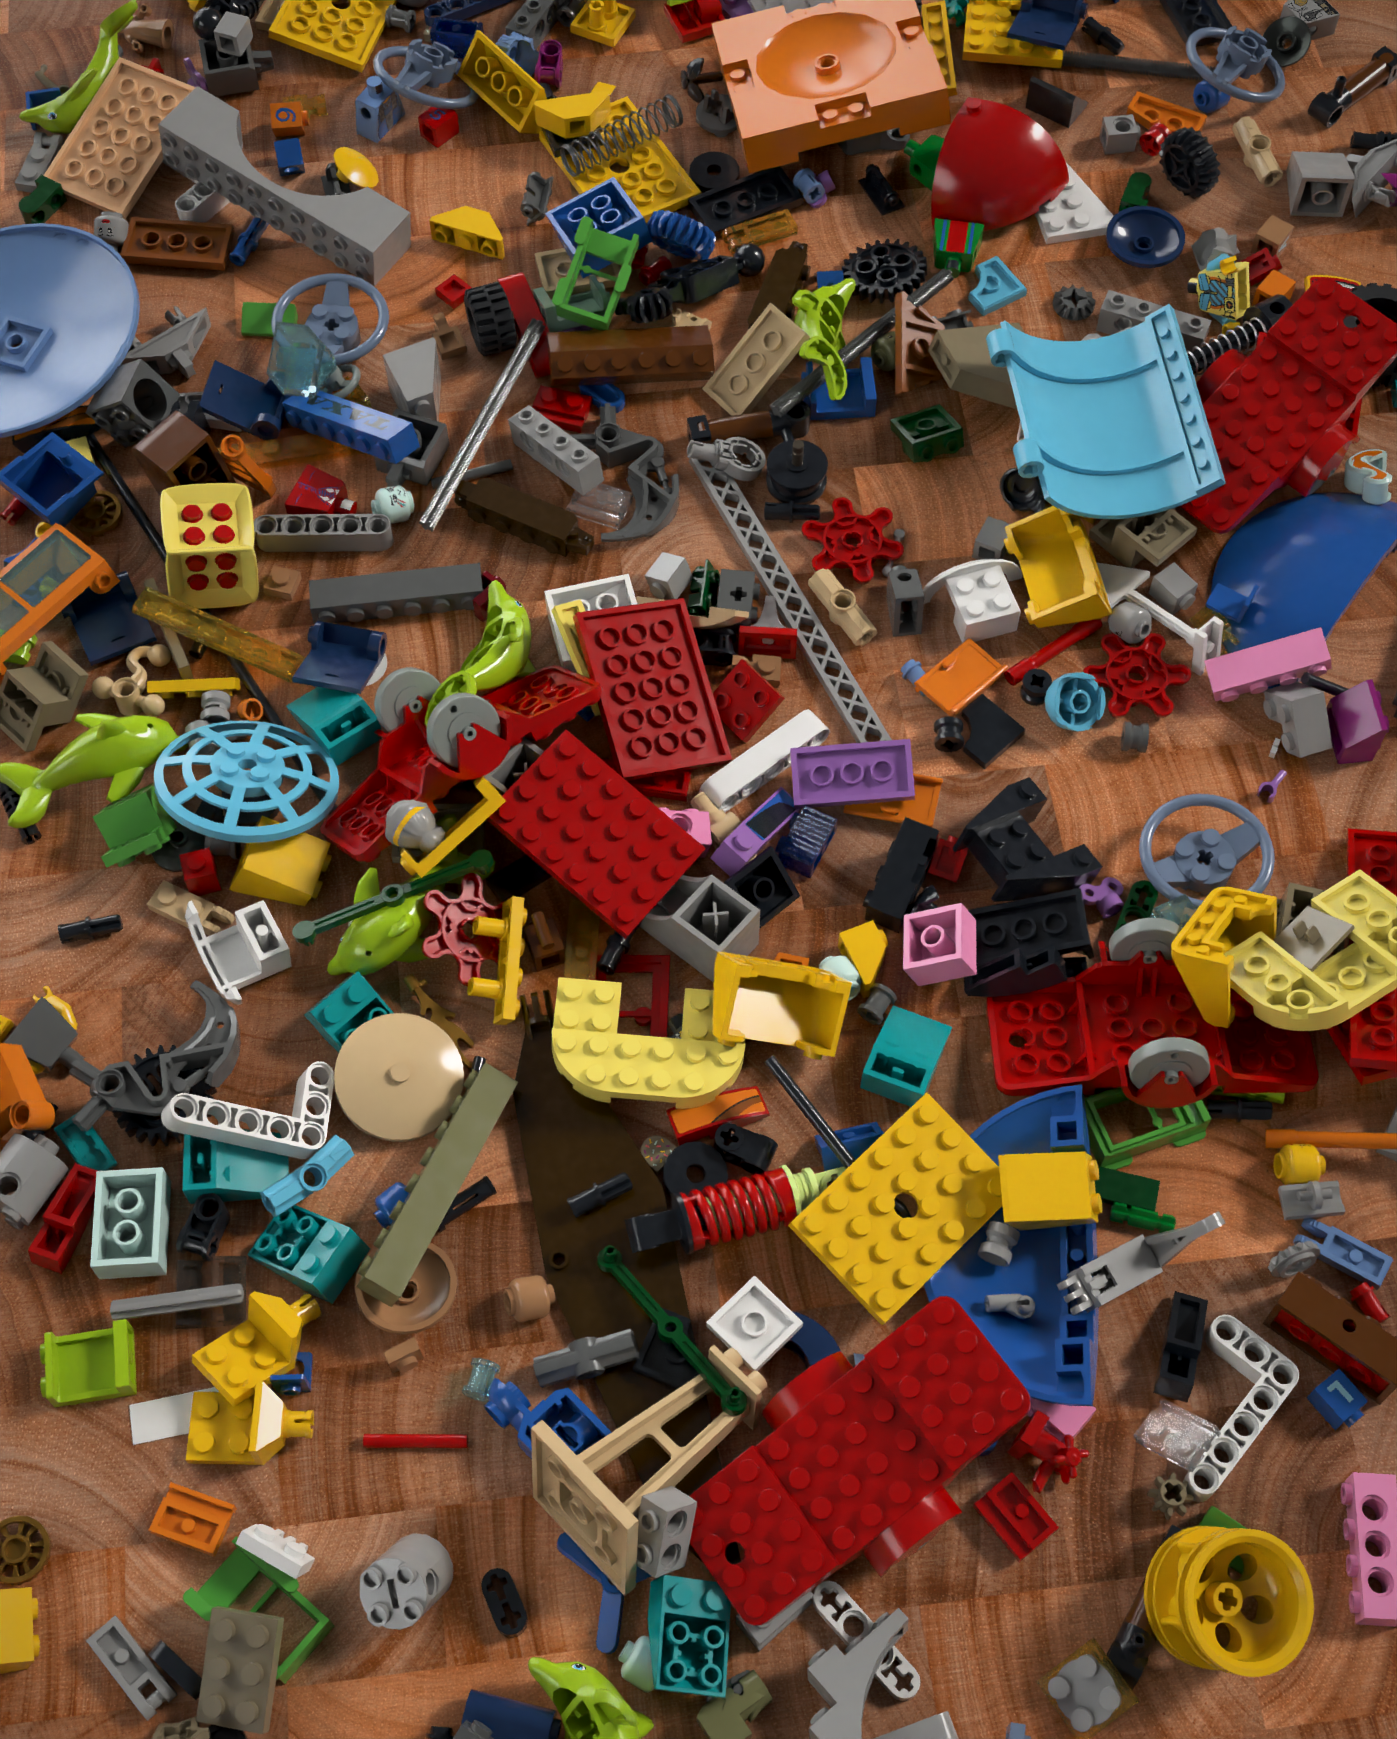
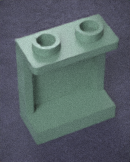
M592 275L589 276L590 291L571 295L568 305L604 317L611 295L610 292L605 291L603 282L599 283L596 277ZM543 287L533 289L534 298L549 332H558L583 325L557 316L556 306L552 303Z

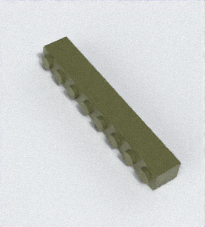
M486 1062L478 1072L474 1069L470 1072L463 1084L464 1087L468 1088L463 1097L458 1095L449 1109V1112L453 1114L449 1123L444 1120L434 1136L439 1141L434 1149L430 1146L428 1147L419 1164L424 1166L419 1175L414 1173L404 1189L409 1195L404 1202L398 1200L389 1215V1218L394 1220L390 1228L387 1230L383 1227L373 1243L378 1248L373 1258L367 1255L357 1273L362 1277L356 1286L357 1288L390 1307L398 1301L518 1081Z

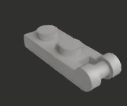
M43 132L35 133L34 143L15 181L18 191L32 193L37 188L35 180L40 175L45 174L64 144L62 135L53 134L52 136H47Z
M116 1615L86 1640L147 1721L157 1713L155 1709L163 1702L167 1701L169 1703L177 1696L173 1687L163 1677ZM152 1682L157 1689L145 1698L141 1690Z

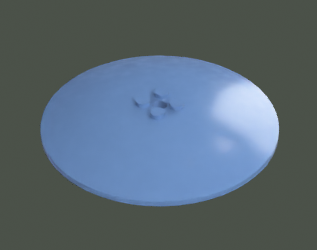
M46 223L22 224L0 228V438L40 428L76 409L100 390L111 378L131 347L136 334L140 313L136 281L121 255L108 243L89 232L74 227Z

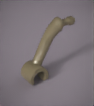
M43 64L41 69L35 72V76L48 89L59 88L63 95L70 89L69 86H57L44 75L48 68L47 65Z

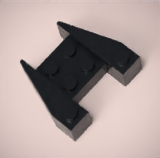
M1030 777L1006 786L965 826L953 847L954 852L969 848L997 884L998 888L991 897L993 902L1016 901L1077 889L1082 884H1091L1103 867L1085 844L1055 856L1046 847L1028 824L1035 821L1047 801V797Z

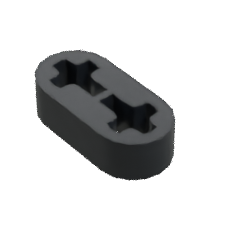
M491 1569L482 1579L481 1588L499 1632L505 1637H518L527 1628V1613L510 1574L504 1569ZM497 1577L500 1582L507 1581L508 1583L503 1586L506 1599L501 1601L495 1591H488L493 1586L492 1580ZM510 1605L514 1615L521 1614V1618L517 1620L518 1626L514 1629H511L509 1624L502 1625V1622L506 1620L503 1607Z
M160 1639L148 1655L190 1696L197 1700L200 1695L202 1678Z

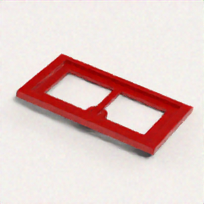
M602 955L590 956L589 980L606 981V974L596 967ZM623 955L615 969V973H653L651 1009L640 1007L636 1011H619V1018H634L639 1026L650 1024V1036L668 1038L670 955Z

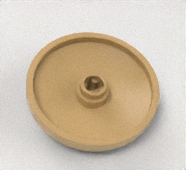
M406 1013L381 1015L359 1026L351 1033L341 1047L334 1070L336 1097L347 1118L364 1133L377 1139L391 1142L416 1140L438 1129L444 1120L447 1121L452 1113L449 1112V1109L456 1097L461 1095L464 1082L463 1064L460 1054L447 1033L438 1025L423 1017Z

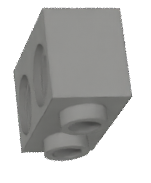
M673 1486L643 1495L638 1515L637 1566L654 1578L683 1568L686 1565L697 1501Z

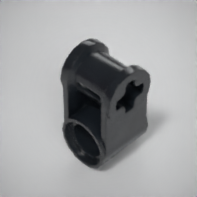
M693 628L704 665L726 667L732 664V657L736 655L734 652L736 633L733 630L727 628Z
M726 1123L716 1130L713 1148L721 1153L724 1161L736 1165L751 1174L762 1175L764 1171H768L778 1144L765 1135L754 1133L736 1124ZM728 1139L734 1141L731 1142L729 1146L724 1145V1143H726Z
M207 1193L197 1198L186 1224L181 1229L177 1238V1252L184 1254L188 1251L202 1256V1259L208 1262L215 1257L220 1240L230 1221V1212L219 1195ZM218 1208L215 1215L206 1217L208 1211Z

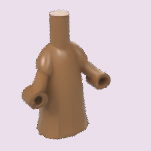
M142 4L139 12L133 16V20L129 25L119 32L125 35L127 42L132 44V49L138 54H141L144 50V46L140 42L169 49L174 38V25L171 20H143L145 16L149 17L152 13V9L147 4Z

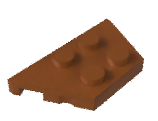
M904 291L895 294V395H901L944 378L928 349L937 330H945V326L936 318H932L921 305L915 307L907 300L908 294Z

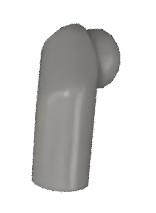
M1021 1294L986 1295L984 1299L986 1312H1006L1019 1319L1029 1318L1035 1312V1302L1029 1296Z

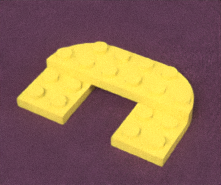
M1359 869L1311 899L1312 908L1348 922L1355 927L1347 936L1354 943L1322 962L1313 972L1262 931L1225 953V957L1227 955L1234 956V967L1230 972V987L1253 1006L1254 1015L1273 1027L1293 1031L1330 1029L1348 1020L1397 988V896Z
M558 978L552 1028L553 1058L560 1074H563L573 1084V1089L584 1096L611 1103V1098L676 1103V1109L699 1107L714 1101L715 1096L722 1093L726 1088L729 1089L738 1078L744 1059L745 1039L744 1042H737L736 1047L722 1045L717 1042L718 1038L712 1034L714 990L685 988L681 1039L617 1033L622 982Z

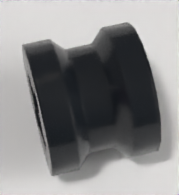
M1032 669L1026 672L1020 690L1022 700L1033 706L1044 704L1046 692L1052 684L1051 676L1042 669Z
M943 717L935 721L934 732L937 734L934 740L935 748L942 752L960 750L964 746V738L961 735L963 732L962 720L956 717Z

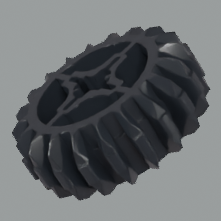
M1186 127L1180 128L1169 134L1164 139V142L1160 144L1161 150L1159 155L1162 159L1159 163L1163 166L1162 172L1166 174L1167 180L1171 182L1172 186L1176 187L1178 191H1182L1184 196L1200 197L1210 192L1215 187V184L1219 182L1218 176L1221 172L1218 169L1220 162L1216 159L1218 154L1214 153L1213 145L1208 143V137H1202L1200 130L1195 132L1193 127L1189 129Z

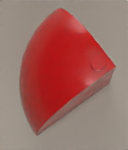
M968 97L953 119L938 157L931 198L932 229L934 230L935 218L984 224L983 231L1013 224L1038 212L1040 205L1046 201L1052 202L1069 183L1066 161L1056 142L1043 127L1021 111L1001 103Z

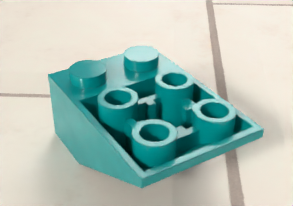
M316 687L286 705V708L307 735L317 742L333 759L336 767L382 739L374 733L378 729L382 730L376 714L363 698L356 693Z
M357 971L334 988L307 1011L304 1016L339 1053L346 1039L359 1026L373 1018L393 1014L394 1012L360 972Z
M893 1005L863 1070L860 1088L912 1107L928 1092L952 1027Z
M271 1132L274 1137L281 1139L280 1133ZM184 1134L182 1191L190 1204H194L198 1197L207 1193L219 1195L223 1202L262 1199L260 1192L289 1175V1156Z
M294 1205L271 1220L247 1255L309 1294L333 1304L371 1248L350 1227Z
M662 1575L650 1582L648 1629L654 1690L725 1698L731 1602L717 1582Z

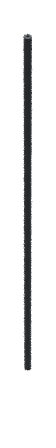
M92 433L86 436L91 451L166 564L167 553L163 539L95 435ZM195 609L251 697L261 702L263 715L268 723L284 726L209 609ZM282 736V737H284V738H286V739H288V740H290V741H292L293 743L296 744V742H295L294 740H292V739H290V738H288V737ZM297 755L292 756L291 758L298 769L303 772L300 759ZM312 768V775L318 777ZM309 785L319 801H321L326 792ZM334 804L333 809L328 813V815H330L334 810H336V804Z

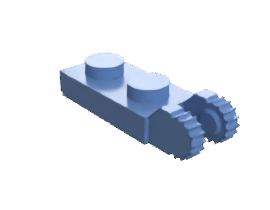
M1305 1218L1301 1226L1306 1231L1316 1237L1325 1239L1320 1244L1311 1238L1297 1234L1293 1240L1294 1245L1298 1242L1312 1241L1320 1249L1318 1259L1362 1283L1367 1282L1370 1287L1374 1286L1376 1290L1380 1288L1393 1261L1392 1257L1334 1226L1329 1227L1313 1218Z

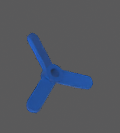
M566 1532L562 1533L557 1540L559 1552L602 1584L603 1591L596 1646L602 1653L612 1654L619 1645L624 1595L616 1586L609 1583L607 1576ZM637 1566L636 1583L651 1577L650 1574Z

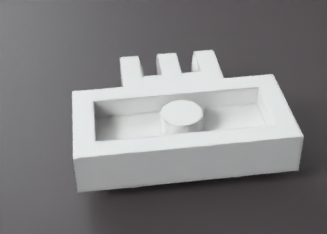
M255 1524L242 1530L236 1542L238 1546L295 1579L309 1572L315 1560L314 1557L306 1553L308 1545L302 1542L296 1543L297 1539L292 1536L283 1538L284 1531L280 1529L274 1530L264 1524Z

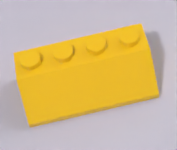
M477 30L457 76L519 133L539 134L542 129L536 125L534 101L547 100L544 88L485 34Z

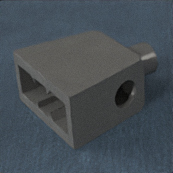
M902 565L895 566L888 572L886 598L893 637L917 635L922 632L925 596L918 571L914 568L907 569ZM902 602L908 604V611H903Z

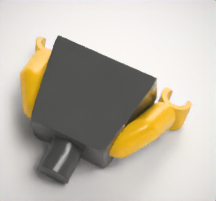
M48 986L43 987L46 994L45 997L37 998L36 995L33 996L36 1004L4 1041V1043L22 1045L32 1070L36 1075L42 1072L49 1073L58 1062L71 1070L73 1068L72 1063L75 1060L79 1061L85 1058L71 1048V1045L78 1036L76 1031L78 1024L71 1006L53 995Z

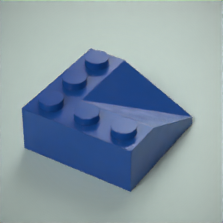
M615 177L545 213L571 261L578 246L574 238L580 221L585 216L593 219V228L630 241L633 234L639 235L637 250L653 242L644 217ZM586 254L582 266L588 265L591 269L599 271L613 262ZM582 270L579 272L583 279L592 275L591 273L585 274Z

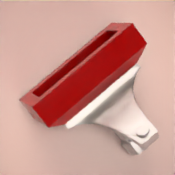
M766 596L764 608L758 622L751 626H740L738 655L752 657L753 654L796 659L797 629L786 628L780 623L776 610L775 596Z

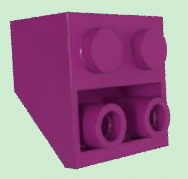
M1373 679L1365 680L1331 698L1326 707L1331 741L1337 764L1373 761L1378 749L1381 748V743L1386 733L1389 732V720L1386 715H1383L1381 694L1375 689Z

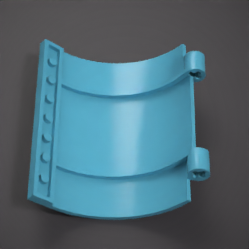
M1170 304L1144 317V322L1132 328L1097 339L1083 341L1041 339L1019 331L1005 320L1000 323L1001 328L995 329L987 335L986 343L991 363L996 367L1007 366L1025 438L1013 446L1018 473L1023 478L1039 476L1044 499L1051 505L1062 511L1088 518H1134L1178 507L1226 484L1176 314Z

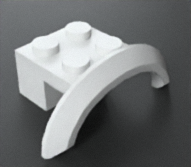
M980 559L954 566L935 576L923 588L924 604L929 603L932 596L944 585L946 586L955 607L953 623L962 643L968 638L976 642L1017 631L1021 610L1004 574L1007 575V579L1010 582L1021 579L1022 571L1014 562L1003 559Z
M191 900L187 904L185 913L189 931L214 985L226 1001L241 1005L242 998L238 989L292 967L290 949L264 900L235 911L237 925L208 937L205 935L198 912Z

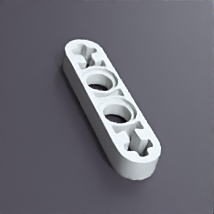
M825 1581L816 1587L813 1597L815 1610L847 1646L858 1637L849 1636L844 1631L843 1623L847 1618L857 1617L862 1621L864 1630L859 1636L863 1639L874 1630L872 1628L873 1621L839 1584ZM823 1591L827 1594L834 1591L837 1594L835 1603L841 1610L845 1604L850 1607V1609L841 1614L837 1622L832 1618L837 1614L834 1607L830 1604L825 1607L821 1605L823 1599L821 1592ZM893 1646L888 1652L887 1662L880 1665L874 1677L896 1700L908 1701L919 1690L920 1676L899 1650ZM894 1659L900 1663V1665L895 1667V1671L901 1677H905L908 1674L912 1678L909 1684L912 1690L909 1692L905 1688L900 1691L895 1688L898 1680L891 1672L887 1678L882 1674V1672L890 1668Z

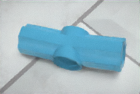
M333 1135L302 1166L260 1192L262 1203L267 1211L276 1217L312 1193L324 1188L327 1181L354 1156L351 1146L344 1139ZM306 1170L313 1173L315 1177L313 1187L307 1185L304 1181L303 1176Z

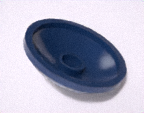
M1134 206L1118 212L1110 220L1106 231V241L1111 252L1121 261L1138 268H1157L1165 266L1179 257L1185 244V232L1181 223L1170 213L1151 206Z

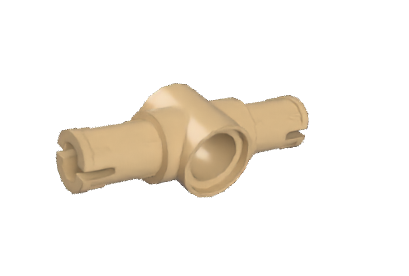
M704 792L697 794L690 802L694 809L709 812L712 845L716 849L741 824V821L734 813L728 812L726 814L723 810H718Z

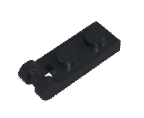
M526 854L486 878V883L501 903L512 896H522L552 876Z

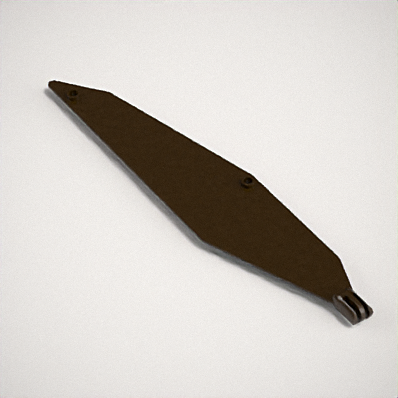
M543 990L547 1015H542L538 993H531L535 1015L533 1018H530L525 994L520 995L525 1035L515 1078L518 1084L513 1091L546 1277L549 1284L553 1286L555 1297L575 1340L585 1337L601 1338L631 1328L640 1351L653 1320L612 1273L599 1269L597 1256L606 1246H614L622 1254L624 1266L662 1308L690 1319L674 1241L662 1244L660 1247L632 1253L624 1221L645 1214L668 1211L663 1186L607 1102L597 1101L573 1089V1084L558 1071L552 1053L554 1009L550 990ZM621 1173H626L629 1176L633 1186L632 1190L606 1202V1207L601 1205L575 1218L567 1201L568 1198L593 1187L595 1182L597 1185ZM557 1258H565V1262L563 1264H554ZM690 1324L688 1336L696 1346L692 1324ZM636 1360L607 1368L603 1374L594 1377L595 1383L617 1429L676 1390L633 1372L632 1367ZM705 1395L661 1427L662 1431L679 1447L686 1446L712 1422L707 1396ZM649 1437L644 1438L627 1450L643 1485L671 1459L664 1449L654 1439ZM717 1446L675 1488L690 1496L721 1471L722 1467ZM737 1542L729 1544L725 1551L726 1559L732 1564L741 1562ZM689 1544L688 1550L703 1562L691 1544Z

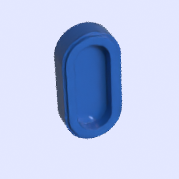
M614 384L579 386L580 393L592 396V403L598 408L605 407V403H610V406L616 407V413H619L625 407V395Z

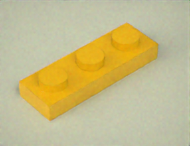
M236 677L147 681V693L159 695L162 699H174V693H185L186 698H201L203 692L210 690H220L233 696V691L241 690L240 679Z

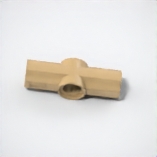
M1250 116L1242 117L1238 122L1234 123L1232 131L1245 153L1244 164L1254 170L1258 180L1265 187L1274 186L1277 181L1281 180L1283 172L1270 150L1271 139L1261 134L1254 119H1251Z
M822 568L816 571L808 580V586L829 611L830 620L834 624L841 626L856 646L860 645L862 647L869 643L876 636L877 629L856 604L854 593L851 590L844 589L829 569Z

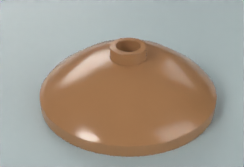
M431 1242L404 1292H412V1297L404 1298L401 1295L398 1301L390 1307L356 1287L362 1277L358 1273L355 1282L357 1302L364 1316L376 1327L395 1334L418 1333L436 1325L451 1309L457 1293V1276L452 1261L441 1248ZM375 1248L368 1256L373 1258L378 1248Z

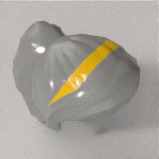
M402 800L392 805L387 812L385 837L395 846L406 849H420L428 854L445 839V831L436 824L434 815L428 808L427 803L416 800Z

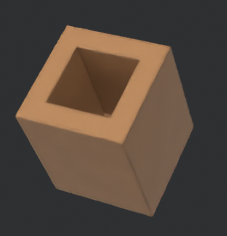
M1271 215L1256 233L1251 253L1255 254L1267 247L1271 256L1276 254L1279 257L1289 245L1294 226Z

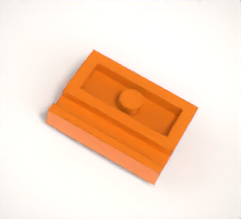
M170 1482L169 1490L166 1497H163L149 1532L215 1557L230 1525V1519L237 1508L231 1503Z

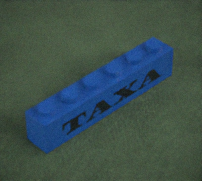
M308 386L303 387L282 402L286 412V420L291 426L397 464L420 447L412 422Z

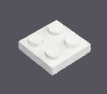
M754 1275L706 1322V1326L728 1348L732 1347L737 1350L743 1359V1363L753 1372L754 1370L758 1371L803 1327V1322Z

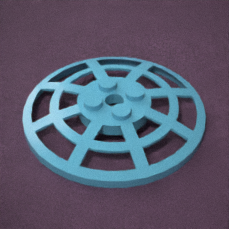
M249 720L226 721L198 727L172 741L162 751L156 762L154 789L158 801L164 810L178 823L190 830L224 841L257 843L281 840L298 835L323 820L333 809L338 798L339 775L333 759L313 739L298 731L267 722ZM252 736L249 742L232 743L226 739V737ZM282 736H285V737H288V738H290V739H292V740H295V741L301 743L302 745H298V746H297L295 743H293L292 741H290V740H288V739H286V738H284V737H282ZM199 737H204V739L194 744L186 755L171 756L186 743ZM264 738H268L287 747L274 750L262 743ZM213 742L220 747L214 755H196L209 743ZM306 754H317L326 763L330 771V783L312 775L311 762ZM297 755L302 764L303 772L285 767L283 758ZM192 764L210 765V775L197 781L192 772ZM182 765L183 778L188 787L172 796L164 782L163 769L167 766ZM284 777L299 781L292 790L284 795L278 789L283 783ZM216 785L220 790L231 794L230 800L214 795L206 789ZM309 785L326 792L323 799L314 808L301 816H298L290 805L291 802L302 796ZM196 795L211 805L227 809L224 824L200 817L184 808L182 804ZM268 795L271 800L260 802H243L244 797ZM278 808L286 819V822L267 826H237L240 812H262Z

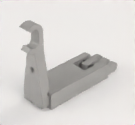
M1218 1211L1190 1226L1144 1237L1142 1234L1067 1274L1068 1279L1056 1285L1059 1291L1069 1287L1071 1293L1063 1297L1066 1303L1074 1299L1078 1303L1070 1309L1073 1316L1085 1309L1088 1313L1162 1273V1267L1194 1240L1222 1226L1226 1222Z

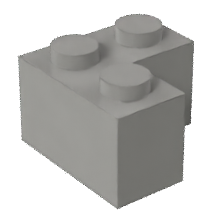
M1297 681L1290 685H1280L1264 691V712L1269 719L1282 724L1283 734L1281 741L1286 752L1301 758L1333 748L1324 691Z

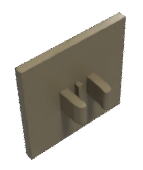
M1307 906L1274 939V942L1313 972L1355 927L1348 922Z

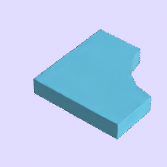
M998 256L975 266V274L979 279V283L969 293L968 300L982 316L1026 296V287Z

